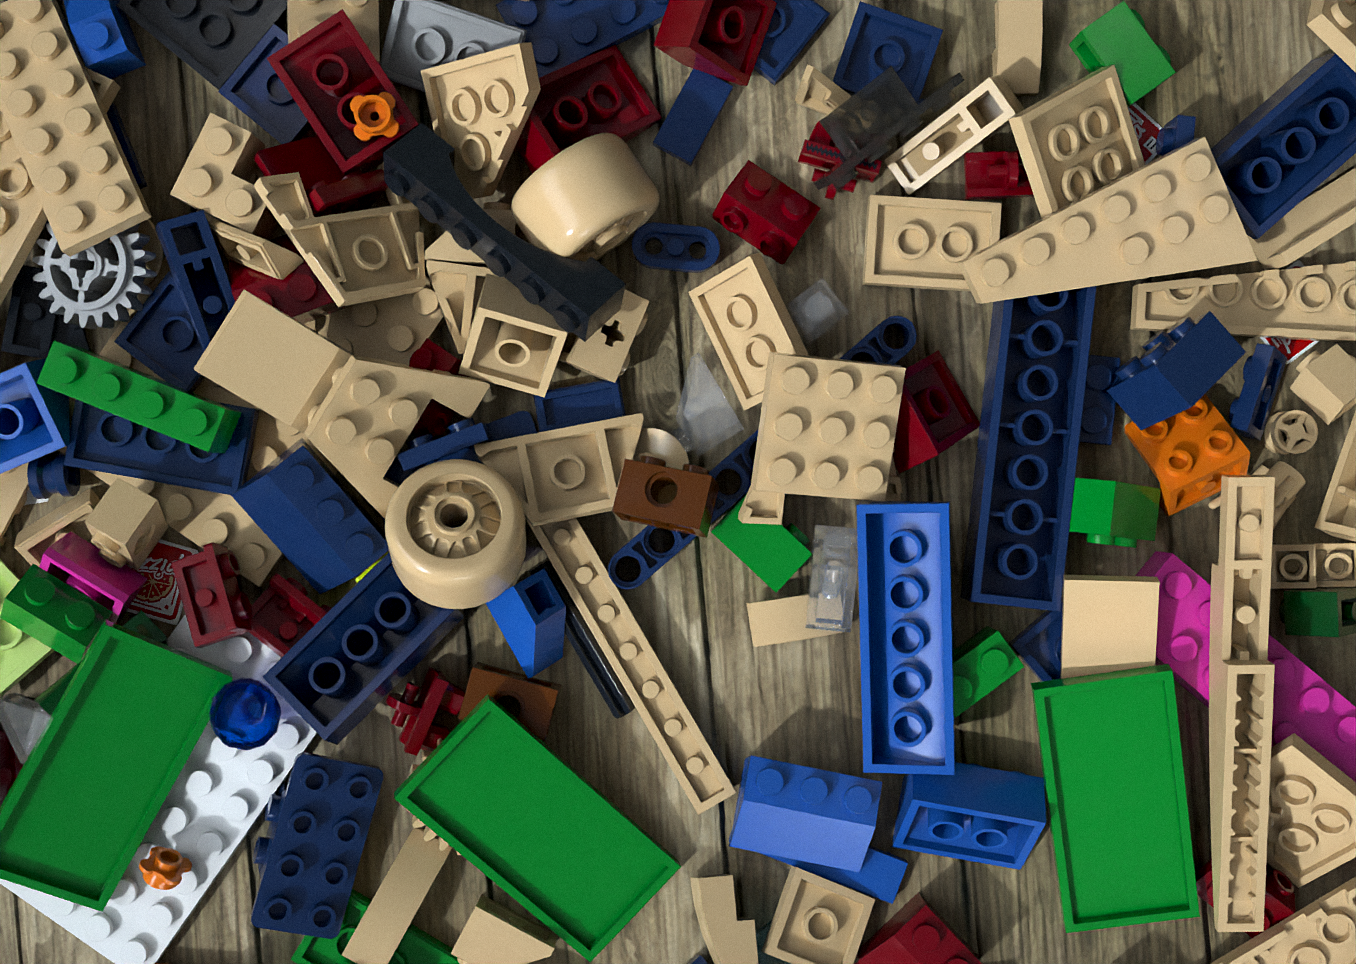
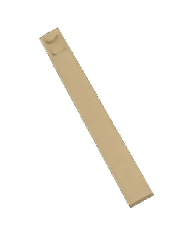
M1222 475L1219 559L1218 563H1212L1209 647L1210 820L1214 924L1217 932H1264L1275 664L1268 661L1275 477L1271 475Z

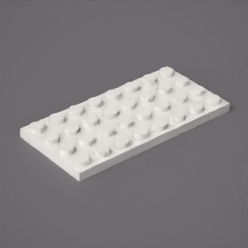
M184 615L169 636L168 646L230 671L233 679L103 912L0 879V884L115 964L158 963L267 807L270 795L276 794L281 784L289 776L296 756L299 753L305 752L318 734L263 678L281 657L249 632L204 648H196L186 615ZM161 846L174 849L182 857L188 858L192 862L191 870L181 875L182 880L175 888L160 890L151 887L144 881L143 872L139 869V863L142 859L149 858L151 848Z

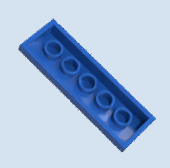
M861 500L856 507L863 772L955 775L950 502H883Z

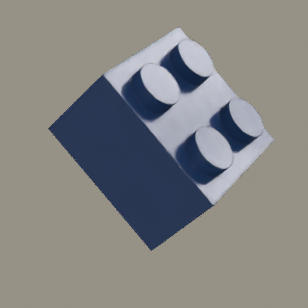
M1211 311L1195 320H1192L1188 315L1172 326L1167 333L1161 330L1152 336L1142 346L1146 353L1141 358L1137 356L1132 357L1115 372L1119 379L1107 392L1139 429L1143 430L1191 408L1246 351Z

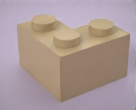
M210 112L170 195L199 211L204 210L205 214L232 227L269 240L278 222L257 193L255 186L248 182L257 165L254 156L259 150L265 149L266 145L253 133Z

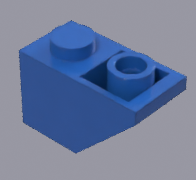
M545 569L506 589L501 595L486 603L528 679L563 658L566 606Z

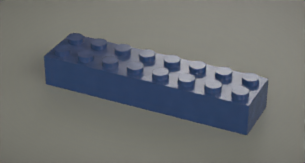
M1097 286L993 302L960 598L970 602L1060 612Z

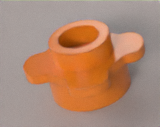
M381 92L378 96L367 95L364 97L358 95L351 100L350 109L354 112V118L357 123L354 127V134L358 139L369 141L372 136L384 135L392 138L397 135L399 124L394 120L393 115L396 101L390 93ZM378 113V120H371V114Z
M161 846L151 848L149 858L142 859L139 863V869L143 872L144 881L151 887L160 890L175 888L182 880L181 875L184 872H189L192 868V862L188 858L182 857L174 849Z

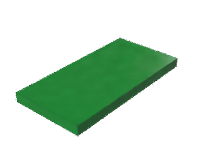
M105 619L0 806V879L103 912L233 679L232 673Z
M1169 664L1031 683L1062 921L1066 933L1200 917L1172 668Z
M489 694L475 706L394 791V799L589 962L607 946L681 868L678 859Z

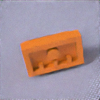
M1206 394L1191 408L1148 428L1140 430L1133 421L1124 427V433L1160 482L1159 505L1168 517L1220 492L1222 475H1247L1250 451Z

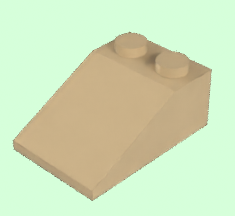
M243 290L195 365L194 370L290 427L304 433L348 359L354 354L250 292Z

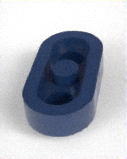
M652 222L641 226L635 232L632 239V250L635 259L642 266L650 269L702 273L711 269L719 257V241L712 231L704 227ZM651 240H657L662 244L663 248L658 254H650L646 250V244ZM692 245H702L706 250V254L699 259L693 258L689 253Z

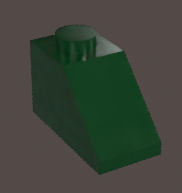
M1356 587L1297 588L1283 591L1284 598L1280 602L1279 615L1282 623L1285 624V635L1342 637L1356 633Z

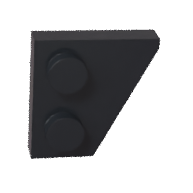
M23 265L13 283L1 351L45 359L48 356L53 341H59L91 352L84 328H81L80 324L65 323L64 315L51 313L49 310L54 300L40 299L39 294L47 287V283L34 281L33 277L43 272L44 269Z

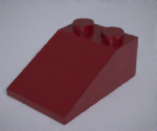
M343 9L267 58L345 176L356 170H362L363 173H367L384 162L383 152L419 125ZM381 92L390 93L396 101L393 115L394 120L399 124L397 135L392 138L384 135L372 136L369 141L358 139L354 134V127L357 123L354 118V112L350 109L351 100L358 95L364 97L367 95L378 96ZM372 113L370 116L371 120H378L379 114Z
M613 45L539 78L541 90L515 147L531 172L534 173L552 157L587 137L599 133H611L622 138L626 143L658 123L662 117L616 45Z
M919 892L858 949L854 964H984L979 955Z

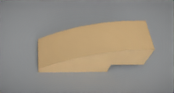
M421 827L413 828L354 931L342 956L357 964H389L453 847L448 845L446 849L441 851L439 850V837L435 836L426 842L423 836L424 829Z
M718 874L690 877L698 922L714 964H759L755 919L747 917L737 918L733 875Z

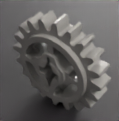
M47 223L46 228L52 238L50 241L45 239L37 240V244L45 249L44 256L33 257L32 261L43 266L44 271L36 274L33 280L47 283V287L41 291L39 297L40 299L54 300L49 311L53 314L64 315V322L67 324H80L81 328L95 330L97 327L114 328V320L121 322L130 321L127 308L141 311L143 306L138 300L137 295L139 293L152 295L153 291L143 282L145 278L156 277L157 272L145 267L146 262L156 258V253L142 250V247L151 238L149 235L136 233L140 223L71 257L61 251L52 228ZM110 239L114 245L109 244Z

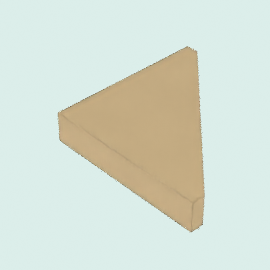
M807 64L795 98L796 103L868 131L875 114L815 67Z

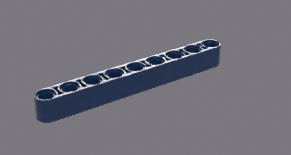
M890 316L878 324L839 359L851 360L854 355H862L869 362L894 365L915 345L917 338L916 328L906 317ZM886 327H896L902 332L904 342L900 349L890 348L884 342L883 333ZM758 430L710 470L709 476H713L715 480L718 473L724 469L734 470L740 477V486L733 494L726 495L718 491L711 523L748 492L754 465L749 456V449L753 442L757 441ZM647 525L612 557L608 566L609 577L619 588L626 590L634 589L644 583L690 543L696 535L672 531L675 538L674 545L669 550L660 552L653 549L649 543V535L657 527ZM625 556L636 558L641 565L640 575L634 580L621 578L616 570L617 561Z

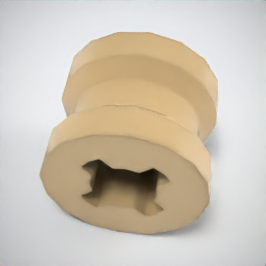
M1300 410L1273 413L1268 417L1261 439L1265 447L1276 454L1304 453L1311 449L1317 441V423L1311 415ZM1280 431L1285 432V436L1287 437L1286 441H1284V437L1282 435V432Z

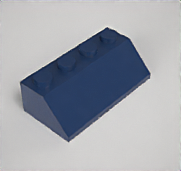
M1335 52L1311 60L1211 148V152L1245 232L1252 239L1260 238L1356 153V73Z
M389 552L263 678L325 741L338 745L465 616L458 609L436 607L414 596L397 576Z

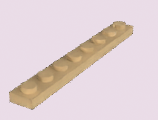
M578 518L532 526L527 520L697 814L703 813L736 793L735 787L619 588L610 579L605 564Z

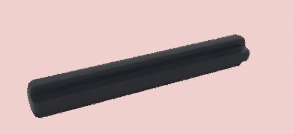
M546 561L532 569L531 575L542 569H545L566 606L564 633L613 716L617 719L624 717L635 709L632 700L552 563Z

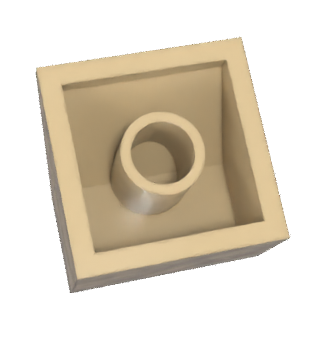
M486 274L459 374L545 398L568 332L563 330L556 323L554 317L541 306L528 302L520 290L510 281Z

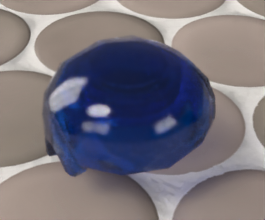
M241 677L225 683L214 694L208 716L213 731L224 745L248 751L265 745L277 732L281 717V707L277 697L265 683L254 678Z

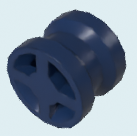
M66 453L58 454L56 458L52 459L44 455L28 463V484L35 498L47 499L55 493H59L64 497L77 495L81 484L80 468L64 465Z

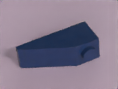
M204 210L158 222L155 229L201 347L205 351L235 304V300Z

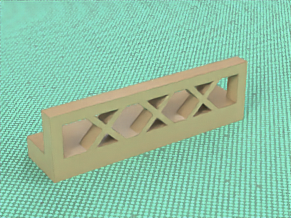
M1356 166L1305 197L1260 238L1252 239L1248 236L1254 253L1264 270H1274L1289 265L1356 223Z

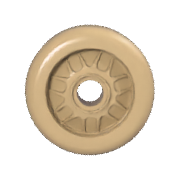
M599 133L569 146L538 168L515 193L511 210L516 223L532 245L569 259L586 261L588 258L593 257L595 260H598L630 238L651 218L658 208L660 197L654 182L624 140L615 134Z
M463 459L434 462L418 469L406 478L397 488L389 502L385 516V536L392 564L402 584L420 600L446 609L472 608L485 604L501 595L518 576L526 554L524 509L512 484L494 469L475 461ZM462 525L460 527L450 528L452 526Z

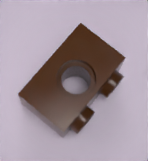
M640 456L639 461L625 459L612 511L621 520L707 538L719 485L713 476H709L710 471L700 466L684 464L682 470L666 467V461L651 456ZM667 485L677 486V495L671 502L665 504L658 503V494L663 487Z
M477 662L472 667L458 719L463 720L487 694L497 702L501 696L512 695L518 699L521 705L520 713L514 717L540 740L545 742L561 684L536 677L528 679L525 674Z

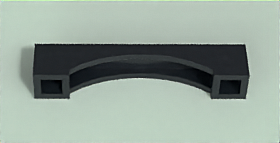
M423 123L419 124L383 152L384 181L394 194L404 196L418 207L425 219L431 223L439 224L449 232L461 248L465 250L470 249L485 261L492 273L498 277H505L520 290L528 302L534 305L538 304L551 314L556 323L566 332H573L586 342L621 309L626 283L593 257L588 258L586 261H579L550 253L522 240L492 219L473 200L459 180L454 170L455 148Z

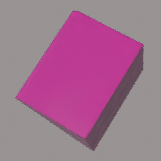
M70 531L47 548L43 553L39 567L111 610L113 613L109 621L119 624L148 578L125 564L122 568H118L107 562L98 554L101 549Z

